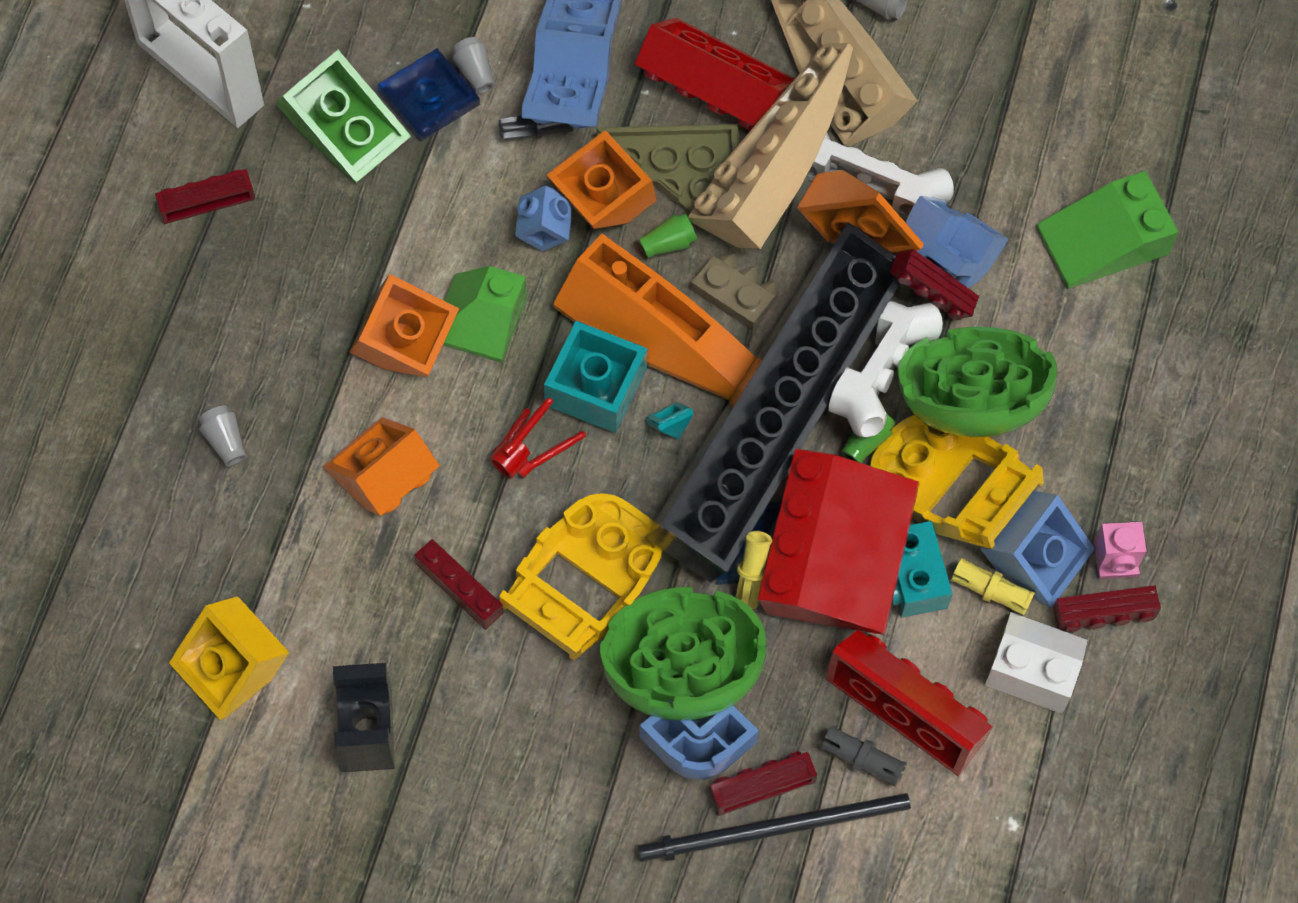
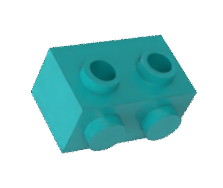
M932 521L913 524L909 528L892 606L898 605L901 618L948 609L953 595Z

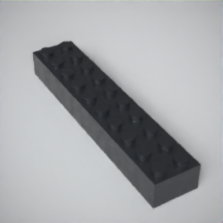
M850 222L846 223L830 238L645 538L710 583L729 570L746 541V535L753 530L789 470L795 449H801L829 403L838 380L845 369L850 368L900 284L898 278L890 274L896 257L894 254Z

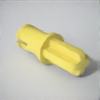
M752 531L746 535L743 561L737 567V573L740 575L736 598L747 604L751 609H756L759 605L758 596L767 564L770 544L772 543L771 536L760 531Z

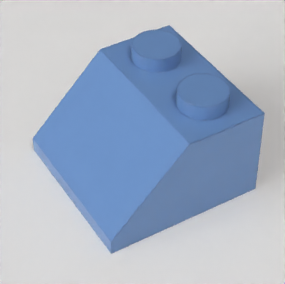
M1033 491L996 537L994 540L995 546L992 549L980 547L996 571L1003 574L1002 577L1015 585L1035 592L1033 598L1051 608L1095 550V547L1057 494Z

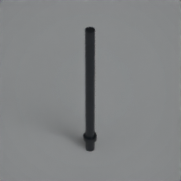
M904 793L672 839L670 835L661 836V841L637 845L640 862L665 857L666 861L675 860V855L910 810V799L908 794Z

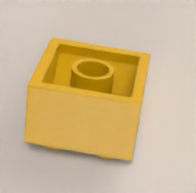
M236 596L204 607L169 664L211 711L222 720L267 685L290 652L246 604Z

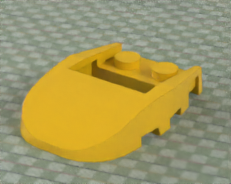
M916 415L899 422L891 430L893 434L875 450L871 459L872 467L919 481L920 485L912 515L914 520L919 523L932 521L935 533L938 535L989 549L995 546L994 540L1033 490L1037 486L1041 487L1044 483L1043 468L1036 464L1031 469L1019 460V452L1005 443L1003 446L990 438V436L964 437L945 433L924 423ZM973 459L995 469L956 519L949 516L942 518L931 512Z
M601 493L586 496L564 511V517L551 528L546 526L536 538L537 543L527 558L524 556L517 567V579L507 593L503 590L499 595L504 610H510L569 653V657L572 660H576L602 639L609 630L608 623L623 607L631 605L638 598L653 575L663 549L645 538L654 521L624 499L611 494ZM557 554L619 598L600 621L538 577Z

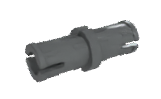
M833 725L825 736L827 741H823L821 750L828 751L853 764L854 770L860 773L865 770L891 783L895 787L903 775L901 772L905 771L907 762L875 748L874 742L868 739L863 742L837 729Z

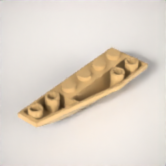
M771 0L799 73H801L824 44L850 43L853 47L843 89L830 124L845 146H852L894 126L918 102L880 48L841 0Z
M850 43L824 44L816 52L813 59L729 155L725 162L720 164L715 170L713 180L705 192L698 196L694 203L695 207L688 216L691 223L737 248L761 249L800 189L817 157L843 89L853 51Z

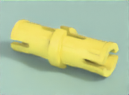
M961 558L951 578L952 582L982 595L983 600L989 603L993 600L1023 616L1035 592L1002 578V573L995 571L993 574Z

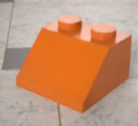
M606 130L546 175L547 179L593 229L629 223L657 201L651 178Z
M389 274L380 286L349 353L384 370L428 377L459 308Z
M381 417L323 467L364 509L382 516L395 510L401 504L402 498L412 489L419 488L427 483L431 478V473L440 465L415 429Z

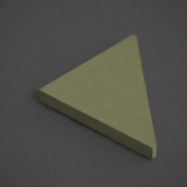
M738 124L596 128V137L606 130L651 178L653 185L689 214L695 207L694 203L698 196L705 192L713 180L715 170L720 164L725 162L739 145ZM724 241L737 253L746 254V248H737Z

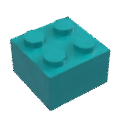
M575 321L544 383V399L551 398L553 400L550 408L617 433L647 370L648 348Z

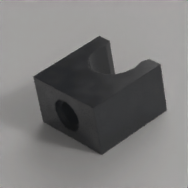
M386 663L333 666V682L338 708V732H335V749L343 773L395 769L392 688ZM370 718L376 721L375 726L370 730H358L355 728L362 719Z

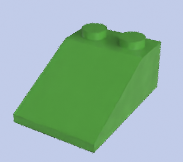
M339 50L334 52L287 91L276 103L295 128L354 183H357L411 137Z
M1146 171L1113 181L1039 222L1036 226L1067 289L1169 255L1179 233Z

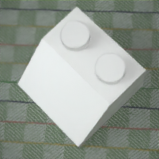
M1011 612L985 686L1062 714L1072 696L1083 663L1088 640Z

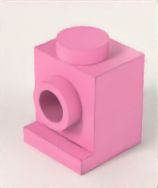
M1142 522L1102 524L1093 542L1098 578L1138 577L1140 575L1139 565L1147 552Z

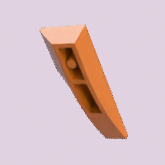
M601 234L576 260L553 303V307L574 323L579 321L648 348L647 366L729 401L756 359L744 345L694 301L604 234Z

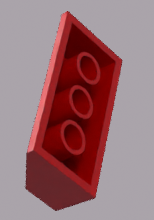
M678 18L650 25L634 64L644 69V75L658 82H664L665 80L675 85V91L688 98L698 97L708 102L707 108L718 114L726 115L729 113L739 119L738 123L749 130L753 129L795 80V78Z
M857 630L837 645L832 652L826 676L828 682L958 777L987 740L993 726L987 723L988 719L982 712L971 706L965 707L954 699L953 693L946 686L938 682L933 684L922 676L919 668L914 663L905 658L899 659L887 651V646L878 637L872 634L865 635L860 630Z

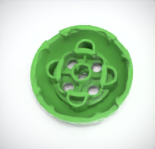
M995 327L956 328L947 330V337L932 342L926 337L908 349L900 360L898 367L899 388L909 409L920 420L937 430L964 437L997 436L1027 425L1044 411L1055 391L1057 364L1050 351L1043 352L1037 347V340L1025 334Z
M693 587L664 589L634 600L631 605L623 607L608 623L609 630L604 640L600 643L603 671L615 693L628 705L646 715L673 721L702 719L732 707L754 687L760 677L766 659V635L763 624L757 614L747 604L732 595L717 590L714 595L693 593Z

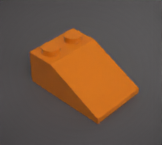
M844 170L817 173L797 206V209L827 242L846 223L850 222L891 253L910 249L921 250L924 245L878 191Z

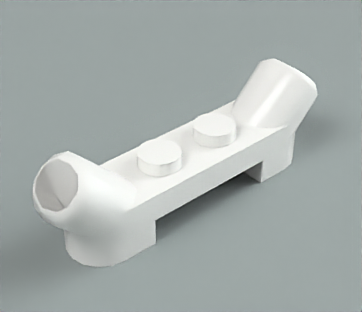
M827 133L817 157L805 178L813 182L817 173L844 170L878 191L883 197L893 200L892 208L905 220H907L919 196L934 197L948 203L954 193L951 176L943 168H936L915 175L898 168L892 162L880 161L865 155L857 148L846 147L833 142Z
M889 301L878 319L875 344L879 346L861 373L850 368L845 369L833 390L829 411L847 418L854 434L857 436L872 437L884 428L887 417L878 394L880 391L887 392L893 379V370L896 366L899 367L900 360L908 351L909 345H914L926 337L931 341L939 338L943 326L939 309L932 303L906 307L894 301Z

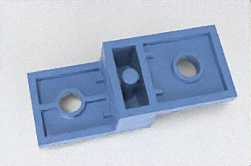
M546 0L536 29L533 74L522 104V118L532 119L534 122L541 124L551 122L567 123L574 128L597 127L610 77L613 36L622 0Z

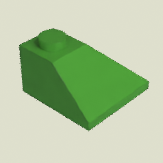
M492 266L455 274L444 301L459 308L443 346L503 363L527 300L526 276Z

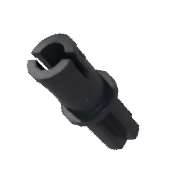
M522 115L501 118L498 121L499 134L503 140L529 136L541 139L543 134L573 131V127L567 123L551 122L541 124L534 122L532 119L522 118Z

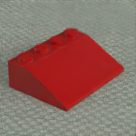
M795 449L758 596V601L767 615L885 635L920 485L919 481L834 454Z

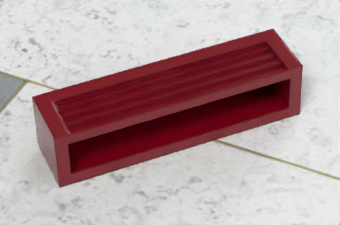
M247 168L233 170L228 174L211 176L206 180L189 182L176 188H166L161 192L155 193L164 224L256 200Z
M914 249L897 252L890 274L898 278L900 283L908 285L915 290L917 295L928 299L937 308L948 313V316L954 320L973 316L979 295Z
M433 539L414 555L416 565L485 630L504 614L503 604Z
M1156 585L1057 598L1053 610L1057 628L1067 632H1075L1083 627L1091 626L1092 629H1098L1112 623L1121 626L1134 620L1149 622L1157 617L1161 610Z
M798 751L789 754L782 761L770 760L762 764L761 768L752 770V768L744 769L738 772V776L729 779L727 776L720 777L710 785V795L717 814L720 816L816 783L817 773L809 753L801 754Z

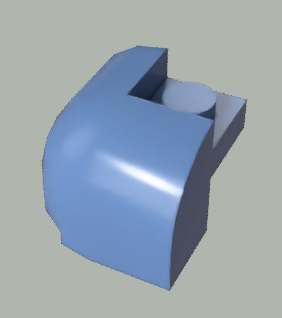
M919 196L906 221V224L924 243L921 250L915 251L967 288L972 287L989 271L1009 239L969 212L963 214L950 209L942 199Z
M732 706L716 715L697 720L673 721L650 716L640 725L639 736L641 741L670 770L686 779L708 780L726 771L758 742L759 730Z

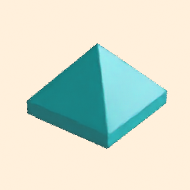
M675 402L647 416L645 420L653 428L679 440L692 419L694 412L684 404Z

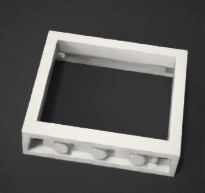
M124 0L137 44L235 127L239 128L264 106L248 31L212 0ZM168 15L213 51L216 58L171 22ZM153 36H159L153 42L149 41ZM219 36L226 41L220 47L213 42Z

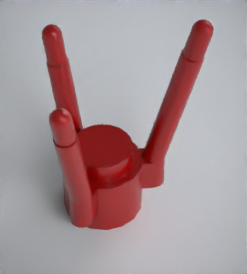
M547 398L526 423L525 421L531 412L528 408L522 411L502 442L492 451L493 454L489 459L494 467L505 477L512 479L518 473L524 479L534 468L584 439L586 432L580 431L528 462L527 457L531 453L522 441L552 405L553 400Z

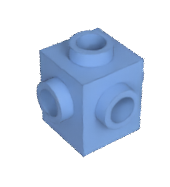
M545 185L519 198L515 237L542 252L569 241L572 205L563 195L554 188Z

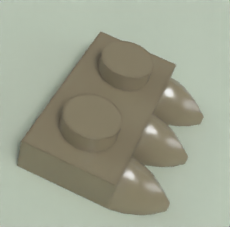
M735 253L726 254L719 258L713 256L691 282V290L753 330L777 300L779 293L778 281H769L758 285L756 284L758 279L756 267L745 268L739 272L735 270L737 264Z

